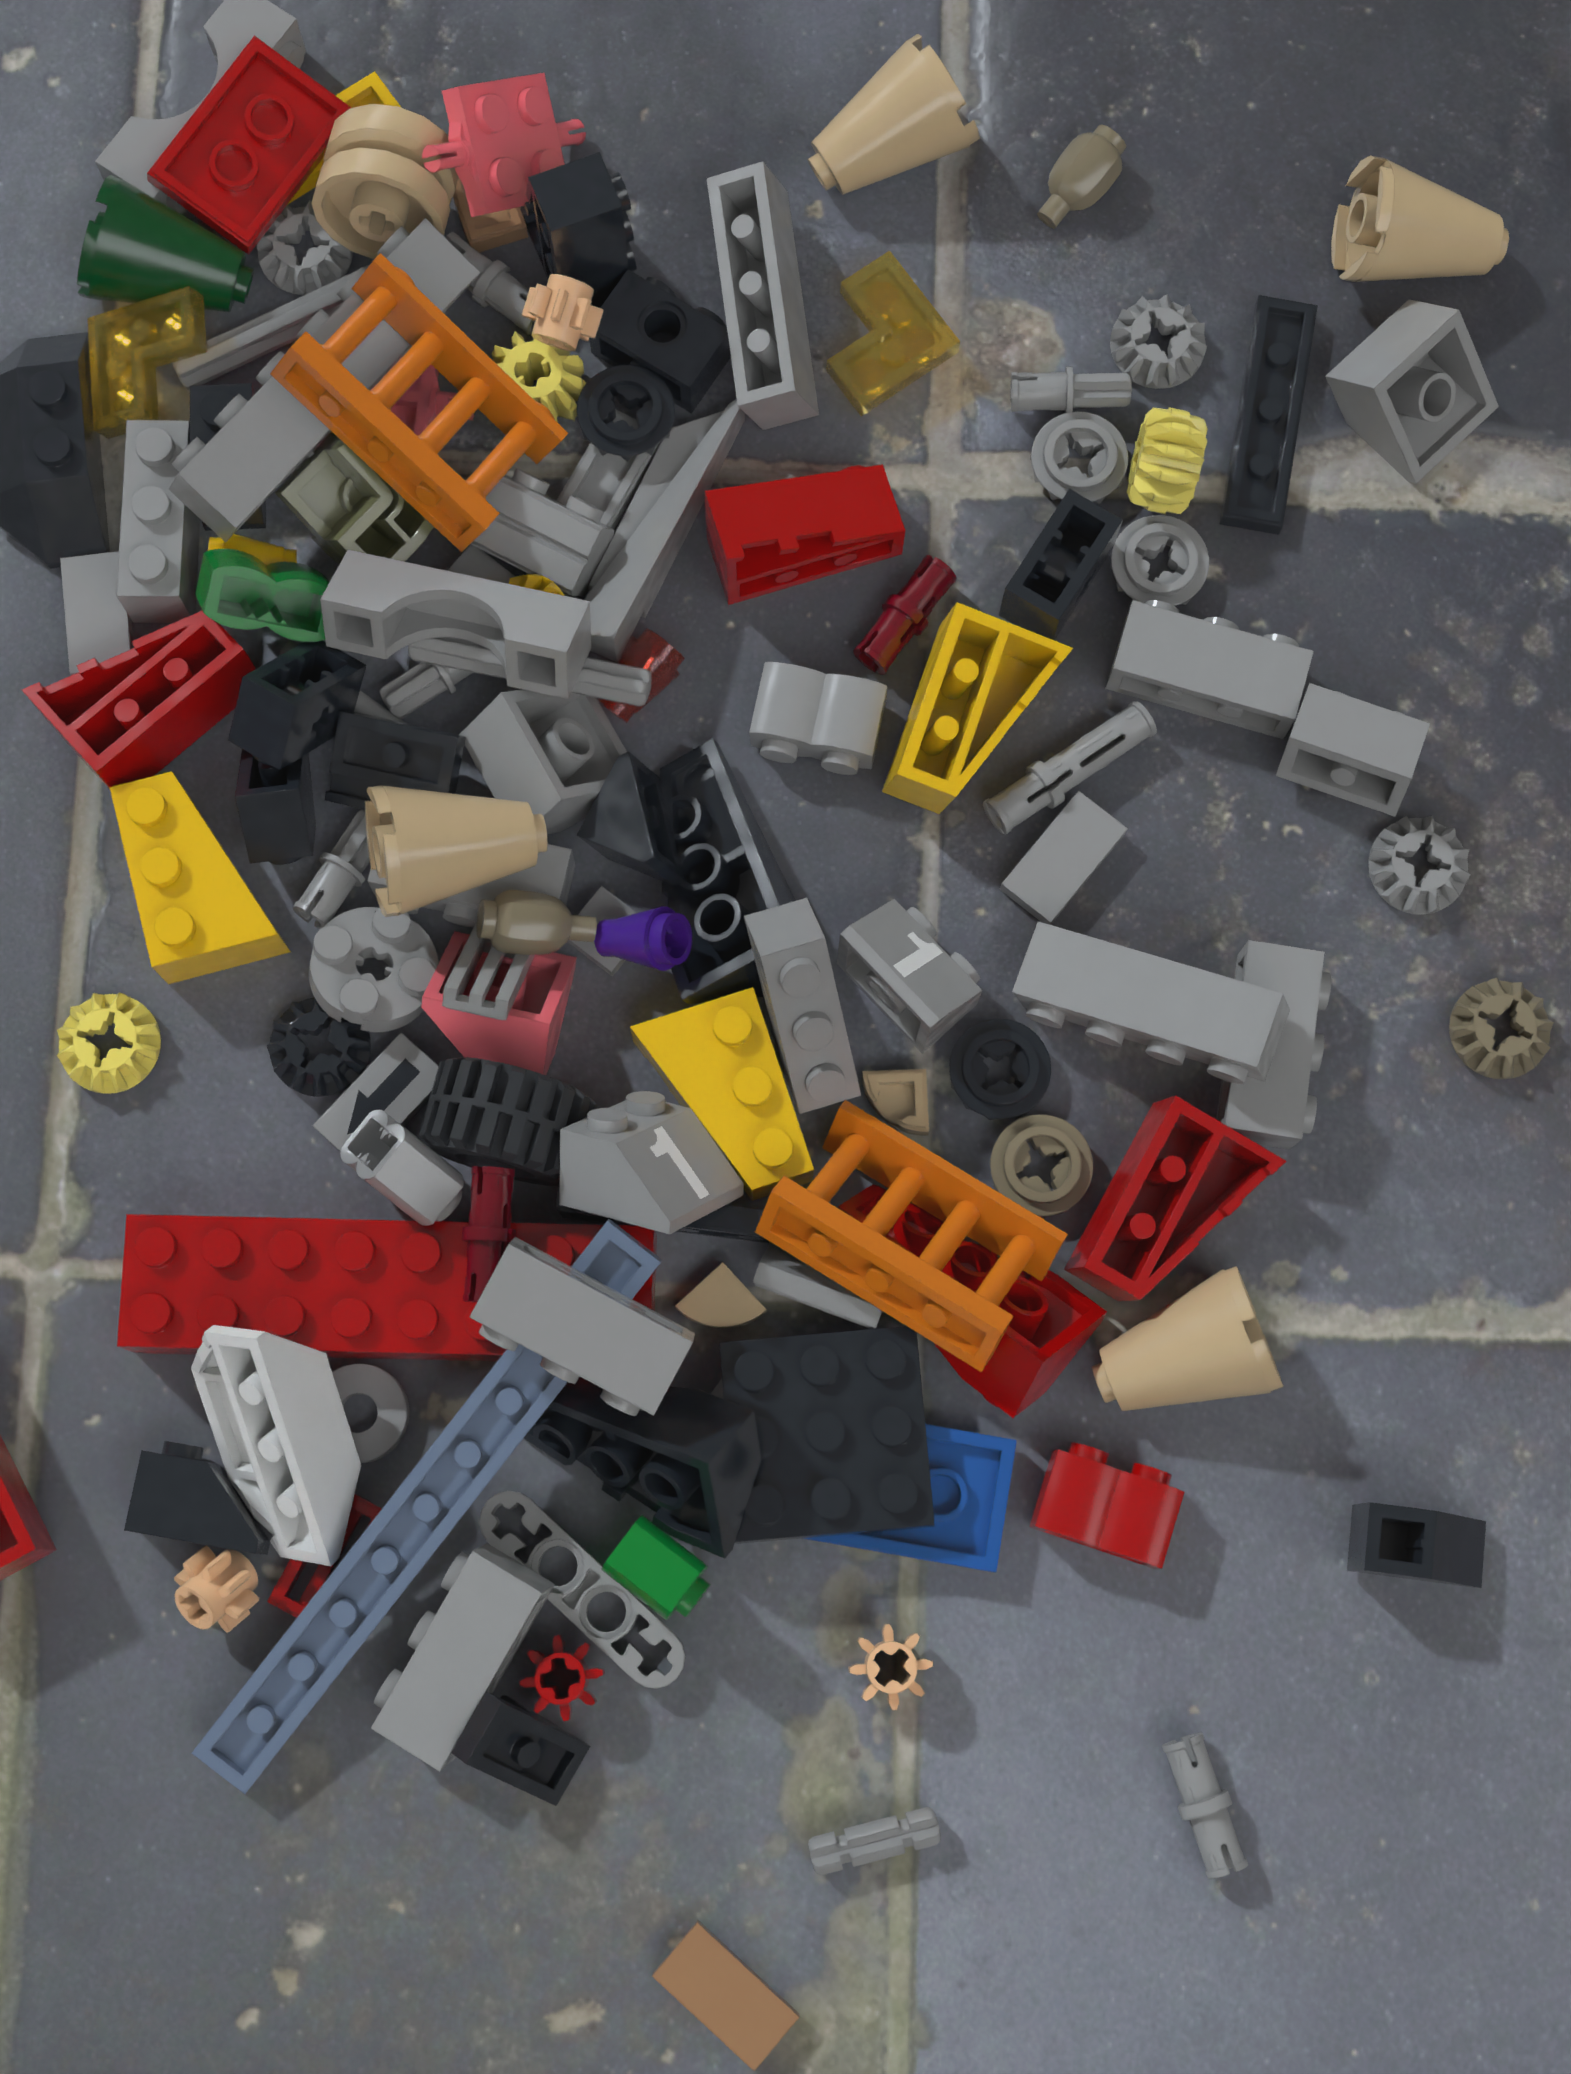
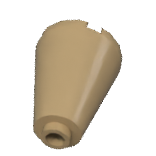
M916 34L903 43L814 138L811 145L816 154L807 160L826 191L836 186L839 192L844 195L968 148L980 139L974 120L965 126L963 125L957 113L966 104L961 92L936 52L930 45L922 49V36Z
M1370 155L1360 161L1348 179L1346 186L1354 187L1356 190L1350 206L1338 205L1331 240L1333 268L1344 271L1339 277L1346 281L1362 282L1485 275L1494 265H1498L1503 260L1508 248L1509 233L1504 228L1503 219L1499 214L1392 161Z
M391 786L367 788V793L371 799L370 801H365L369 860L371 870H377L379 878H386L387 887L375 889L379 907L385 917L399 916L534 867L537 864L538 853L547 851L548 841L544 817L542 814H533L528 802Z
M1237 1266L1227 1270H1220L1099 1349L1102 1363L1092 1366V1371L1104 1402L1108 1403L1117 1400L1122 1411L1267 1394L1283 1387L1269 1345L1262 1332L1255 1309Z

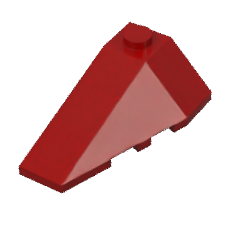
M872 1184L840 1204L837 1208L862 1223L887 1190ZM910 1202L885 1237L919 1258L944 1222ZM963 1240L941 1272L976 1292L999 1257L981 1244L977 1245ZM1048 1270L1042 1281L1025 1271H1022L998 1306L1013 1315V1318L982 1372L936 1345L961 1379L981 1393L990 1404L1000 1408L1012 1418H1015L1047 1392L1107 1314L1106 1310L1050 1270Z

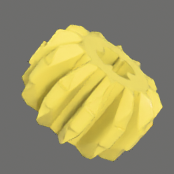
M516 331L511 337L513 349L510 350L494 345L492 352L493 361L529 396L547 407L556 421L558 416L575 421L577 416V404L575 402L578 401L580 393L586 385V382L581 378L584 374V365L579 355H570V351L549 346L535 338L531 342H525L524 338ZM534 380H537L536 386L532 387Z
M1153 407L1145 415L1144 422L1140 425L1137 441H1135L1130 473L1127 479L1129 483L1127 494L1130 502L1144 507L1147 511L1166 514V512L1181 514L1189 507L1190 500L1194 498L1195 487L1199 481L1201 467L1204 462L1203 457L1207 444L1206 435L1208 430L1204 419L1190 415V412L1171 407L1168 409Z

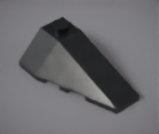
M712 738L660 768V783L685 879L684 882L675 886L662 881V893L668 897V907L674 910L675 913L684 915L692 930V947L689 956L683 963L671 968L681 998L687 1004L708 1002L752 987L756 997H764L744 916L796 901L719 744Z
M579 1377L576 1384L567 1382L524 1439L565 1466L572 1465L578 1460L590 1468L603 1481L602 1491L617 1501H620L626 1493L656 1512L652 1523L674 1538L725 1559L733 1550L745 1507L762 1459L754 1410L748 1409L736 1401L725 1400L699 1389L669 1386L654 1416L642 1409L639 1410L636 1416H631L603 1401L600 1395L604 1389L590 1381Z

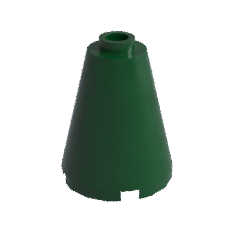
M112 175L105 178L95 202L107 205L105 213L101 211L98 213L95 222L89 220L81 251L77 274V285L81 286L78 291L80 296L94 300L230 312L235 301L242 304L246 303L253 280L254 268L245 266V252L125 180Z

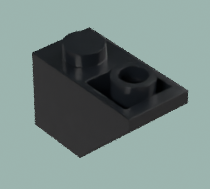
M1373 1502L1352 1505L1347 1571L1482 1588L1486 1521L1440 1511Z

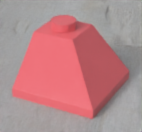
M454 931L422 996L421 1008L463 1057L505 1063L547 1075L556 1052L577 957L554 952L535 955L507 1019L498 1020L442 1006L444 986L470 934ZM482 953L463 995L470 996V991L489 953ZM504 957L485 1000L495 1002L496 996L513 962L512 958Z

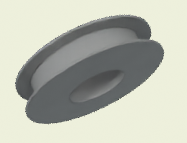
M351 1364L334 1370L333 1377L343 1406L348 1399L355 1395H367L374 1400L377 1406L378 1414L373 1426L364 1432H351L360 1462L369 1463L383 1458L397 1447L408 1427L410 1410L405 1391L392 1375L376 1366Z

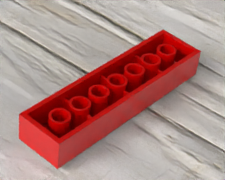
M126 1214L117 1347L133 1353L196 1355L203 1342L204 1332L212 1325L265 1331L324 1352L327 1358L498 1361L506 1351V1349L492 1343L479 1333L482 1324L470 1318L477 1303L463 1301L468 1241H462L463 1227L469 1226V1222L435 1221L431 1225H421L416 1221ZM511 1223L510 1229L516 1230V1237L572 1266L603 1225ZM618 1225L655 1255L657 1254V1234L655 1230L640 1226ZM656 1269L632 1299L655 1311Z

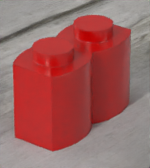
M1071 1442L1069 1452L1059 1449L1052 1451L1029 1527L1143 1566L1162 1569L1185 1493L1182 1490L1169 1486L1172 1475L1139 1463L1133 1464L1131 1473L1121 1471L1106 1465L1109 1453L1076 1442Z

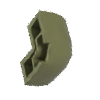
M332 431L313 450L314 454L275 492L283 503L312 532L313 536L311 539L339 565L347 550L405 562L424 543L434 527Z

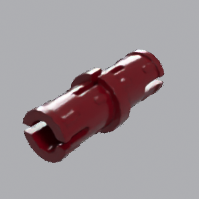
M926 555L897 595L891 594L882 604L884 612L877 619L878 621L868 634L854 648L853 653L855 657L871 671H877L880 675L886 674L897 658V655L914 635L919 636L928 626L927 617L933 611L932 609L956 582L957 577L953 570L936 557L933 559L931 555Z
M490 1166L472 1167L469 1226L463 1227L462 1241H468L467 1271L463 1301L478 1302L508 1244L516 1237V1230L510 1229L515 1169Z

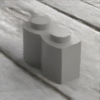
M765 662L749 731L751 746L760 748V755L764 758L780 763H794L797 756L812 757L821 760V767L825 770L842 775H855L858 772V768L872 769L887 700V685L855 676L825 674L793 664Z
M383 1110L371 1111L341 1147L340 1156L345 1164L356 1171L361 1179L421 1225H431L435 1221L444 1220L455 1210L462 1198L461 1189L464 1184L462 1174Z

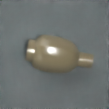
M1099 125L1093 133L1080 134L1067 146L1049 174L1048 186L1051 196L1037 213L1039 219L1044 224L1055 229L1069 211H1081L1092 206L1108 191L1122 171L1120 155L1126 149V144L1118 133L1108 126Z
M506 890L497 895L494 900L482 899L479 903L476 921L477 937L490 939L492 946L503 953L521 955L550 954L559 950L568 940L594 942L596 936V917L571 915L564 902L547 894L522 890Z

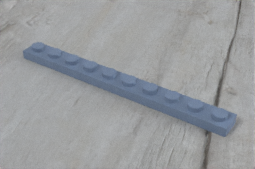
M608 1219L571 1267L633 1299L659 1266L662 1259L612 1220ZM520 1344L515 1351L506 1349L192 1752L194 1756L242 1793L246 1794L566 1385V1381L552 1375L539 1365L543 1356Z

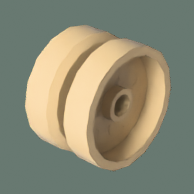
M368 104L350 108L335 119L323 159L324 163L311 202L316 221L332 239L350 251L372 259L378 256V250L401 226L411 233L425 218L444 236L450 213L449 205L456 190L459 176L455 168L440 170L436 173L429 172L423 163L441 159V156L422 159V152L427 145L448 143V135L424 116L398 106Z

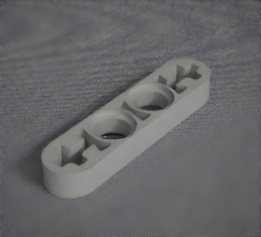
M514 1491L497 1493L487 1500L481 1510L479 1520L481 1533L486 1541L542 1576L539 1568L540 1561L545 1552L558 1546L572 1551L578 1565L576 1575L568 1584L554 1586L547 1599L624 1672L643 1687L654 1689L668 1686L679 1677L684 1668L686 1654L683 1643L678 1636L637 1597L601 1570L603 1565L538 1504L526 1495ZM519 1504L522 1505L526 1513L522 1516L521 1522L533 1535H538L543 1524L552 1531L550 1537L545 1538L534 1547L527 1563H524L517 1556V1552L526 1548L527 1544L513 1533H508L503 1538H500L495 1532L500 1521L494 1513L501 1505L510 1510L516 1508ZM603 1592H612L618 1595L625 1603L626 1616L622 1625L610 1632L600 1631L595 1628L588 1617V1607L591 1600ZM639 1614L650 1624L648 1628L643 1629L639 1634L649 1644L654 1646L665 1640L672 1647L667 1655V1659L673 1667L666 1675L657 1669L649 1675L643 1673L639 1666L643 1662L644 1656L632 1643L628 1644L624 1655L613 1646L615 1641L630 1632Z

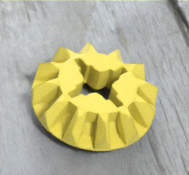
M121 992L105 995L93 993L91 999L78 1006L70 1007L69 1017L63 1027L57 1029L59 1036V1053L57 1057L65 1071L78 1085L96 1093H119L136 1086L149 1075L159 1057L161 1035L154 1016L142 1003ZM114 1023V1033L128 1045H132V1048L110 1049L106 1058L100 1060V1049L88 1041L86 1035L92 1037L94 1034L105 1035L108 1026H112Z

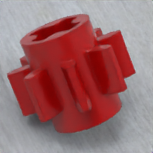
M556 1635L552 1642L554 1654L546 1657L540 1651L533 1649L527 1653L530 1660L538 1665L535 1676L526 1677L519 1681L520 1686L525 1688L536 1686L541 1697L535 1703L533 1710L535 1713L541 1712L547 1708L549 1703L560 1705V1715L563 1721H568L572 1715L571 1702L579 1698L590 1706L596 1704L597 1699L594 1694L586 1688L589 1684V1679L599 1678L605 1674V1670L598 1667L588 1669L584 1657L589 1653L591 1644L585 1642L577 1648L575 1653L565 1651V1641L562 1635ZM556 1658H565L567 1669H578L580 1674V1681L569 1686L568 1697L560 1696L558 1686H547L545 1681V1674L556 1669Z

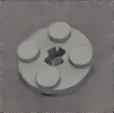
M380 907L356 908L336 916L316 933L309 966V983L317 1003L329 1016L341 1022L342 1017L351 1023L361 1024L360 1030L391 1031L412 1022L423 1011L421 1008L422 996L438 966V956L429 935L418 923L410 919L408 913L385 917ZM366 958L383 960L389 966L385 968L384 975L387 977L376 981L371 973L360 975L356 965L363 966L364 959Z

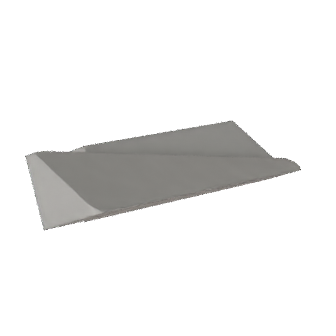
M737 399L729 403L724 411L671 428L669 438L662 440L589 584L590 592L584 600L590 601V651L618 663L640 617L646 618L705 501V491L711 489L745 421V413L738 407Z

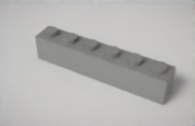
M426 218L411 233L401 226L377 252L378 255L381 253L395 267L405 271L411 277L415 286L443 313L465 292L480 273ZM361 267L339 290L337 295L344 303L331 316L323 309H320L296 336L300 338L306 331L319 344L323 345L364 302L351 288L365 272V269ZM383 319L342 365L368 390H371L412 346ZM281 351L256 376L255 379L263 386L254 396L247 401L238 394L218 414L214 422L221 430L207 444L196 437L171 464L179 473L169 487V490L225 542L231 538L331 432L270 375L285 355Z

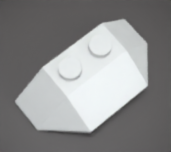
M212 1325L204 1332L203 1342L197 1350L191 1370L228 1479L253 1517L273 1535L270 1542L280 1557L332 1566L340 1557L361 1469V1462L327 1355L319 1350L265 1331Z

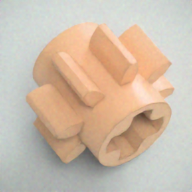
M550 274L547 286L536 284V288L530 287L522 316L535 320L531 336L544 344L566 351H575L579 339L588 341L589 338L595 339L604 310L591 305L594 289L579 280L559 274Z
M205 1545L183 1563L184 1569L174 1577V1580L180 1585L175 1592L177 1608L190 1624L199 1629H209L218 1621L221 1628L228 1633L250 1615L249 1609L259 1601V1597L252 1592L258 1586L257 1572L252 1563L236 1550L226 1549L218 1556H215L213 1551Z
M884 1624L882 1642L873 1645L867 1639L858 1638L859 1646L867 1652L864 1664H854L848 1667L849 1673L855 1675L866 1674L870 1681L861 1696L865 1701L873 1698L877 1691L880 1690L887 1693L890 1708L897 1710L899 1705L898 1693L908 1688L913 1694L920 1697L925 1694L922 1687L914 1680L917 1670H927L933 1667V1661L915 1658L911 1650L919 1641L920 1636L917 1633L909 1635L901 1644L894 1641L891 1625ZM898 1649L902 1650L906 1655L901 1662L903 1670L907 1672L905 1678L900 1683L892 1678L885 1680L883 1684L878 1683L875 1677L878 1675L880 1667L874 1661L876 1654L882 1650L889 1655H893Z

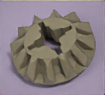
M1497 977L1472 986L1458 999L1450 1016L1449 1034L1455 1052L1465 1065L1485 1077L1512 1079L1531 1071L1551 1048L1549 1046L1550 1031L1554 1022L1548 1019L1543 1007L1544 998L1534 996L1524 988L1523 982L1501 981ZM1511 1008L1512 1010L1509 1014L1512 1017L1510 1027L1518 1031L1520 1037L1509 1036L1493 1050L1492 1048L1496 1041L1493 1039L1495 1028L1487 1024L1485 1018L1495 1020L1504 1011Z
M1031 1115L1010 1124L995 1142L989 1162L994 1189L1039 1217L1062 1214L1073 1207L1086 1193L1093 1173L1091 1150L1083 1135L1067 1121L1051 1115ZM1028 1142L1031 1143L1034 1151L1038 1150L1043 1158H1048L1052 1155L1054 1158L1062 1154L1065 1155L1066 1158L1061 1159L1058 1165L1050 1172L1053 1191L1050 1190L1047 1183H1043L1039 1176L1030 1178L1025 1176L1018 1179L1017 1175L1021 1174L1031 1162L1029 1155L1031 1149Z

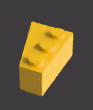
M957 602L939 626L882 792L940 814L956 798L1073 648Z
M172 771L110 787L151 967L168 984L291 952L193 800Z
M753 987L630 1026L634 1044L666 1083L678 1103L692 1109L744 1183L743 1189L752 1201L769 1196L784 1175L799 1185L813 1181L814 1167Z

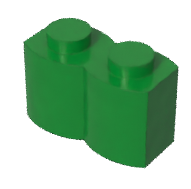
M214 549L204 552L195 595L203 613L210 619L221 625L243 630L268 626L275 633L300 642L325 640L320 599L330 582L321 572L310 566L295 562H276L265 565L253 555L234 549Z
M643 1515L633 1524L601 1568L604 1573L665 1620H669L675 1611L683 1617H688L711 1586L709 1582L701 1577L708 1568V1565Z

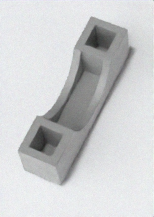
M224 0L203 26L214 58L218 63L216 78L207 95L254 35L299 69L303 63L306 49L297 19L268 0ZM207 95L195 107L175 117L145 119L131 116L95 161L103 180L109 175L121 178L180 214L185 213L187 210L148 182L147 172Z
M347 550L320 599L326 647L388 659L401 648L420 640L437 637L465 639L487 648L500 660L506 673L507 686L569 699L591 650L590 601Z

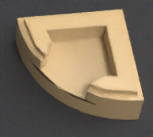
M926 1069L862 1071V1082L867 1099L884 1121L903 1132L915 1135L929 1134Z
M723 1262L675 1305V1308L689 1320L715 1328L746 1325L767 1312V1309Z

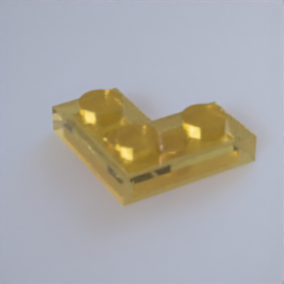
M890 250L841 282L840 294L869 330V333L829 358L826 371L860 416L865 415L959 352L960 340Z
M188 286L87 318L94 431L110 439L126 434L127 420H159L156 367L207 352L203 295Z

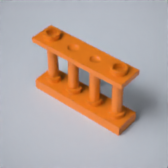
M380 253L351 288L364 302L323 345L319 344L305 331L289 348L270 375L462 552L500 514L487 502L486 496L518 459L525 453L537 465L567 436L568 432L554 419V416L547 407L529 396L415 286L413 280L405 271L395 267ZM384 319L412 347L372 390H368L342 363ZM432 365L459 392L420 435H416L391 411V408L424 371ZM479 409L506 436L467 480H464L439 457L438 453L476 410Z
M844 1100L837 1111L822 1147L833 1154L807 1188L802 1187L784 1175L771 1191L755 1233L982 1372L1013 1318V1315L998 1306L1022 1271L1027 1272L1040 1281L1043 1280L1068 1234L896 1131L876 1117ZM855 1168L888 1188L862 1223L829 1203ZM910 1202L944 1222L919 1258L885 1237ZM966 1236L1000 1256L976 1292L941 1272Z

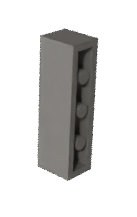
M763 161L707 178L737 405L762 430L818 416L819 409L788 191Z
M1039 921L1037 922L1012 991L1023 1007L1027 1009L1026 1016L1038 1023L1054 1028H1062L1064 1020L1087 1027L1085 1034L1088 1037L1117 1047L1122 1046L1124 1039L1147 1046L1145 1053L1149 1056L1174 1065H1182L1185 1058L1209 1065L1207 1068L1209 1074L1235 1084H1244L1246 1077L1265 1082L1290 1012L1283 993Z

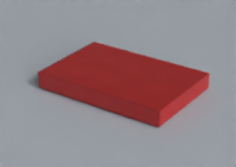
M254 35L147 172L148 182L249 255L323 159L335 119L351 107Z

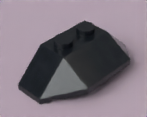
M89 332L28 339L0 362V528L33 553L37 559L50 569L61 567L60 558L110 552L92 341Z

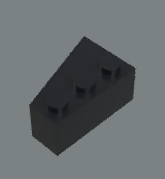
M598 152L528 177L526 191L528 202L524 205L527 214H524L523 218L547 279H549L550 274H559L589 285L594 289L591 305L600 308L628 269L635 271L637 266L629 243L634 240V235L626 211L631 210L626 186L619 172L609 175L602 156Z

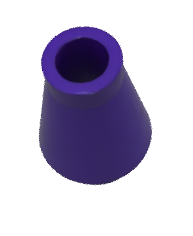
M662 906L617 919L601 920L597 924L594 944L597 952L603 957H616L660 971H667L675 965L683 963L689 956L692 947V930L684 915L675 913L669 907Z

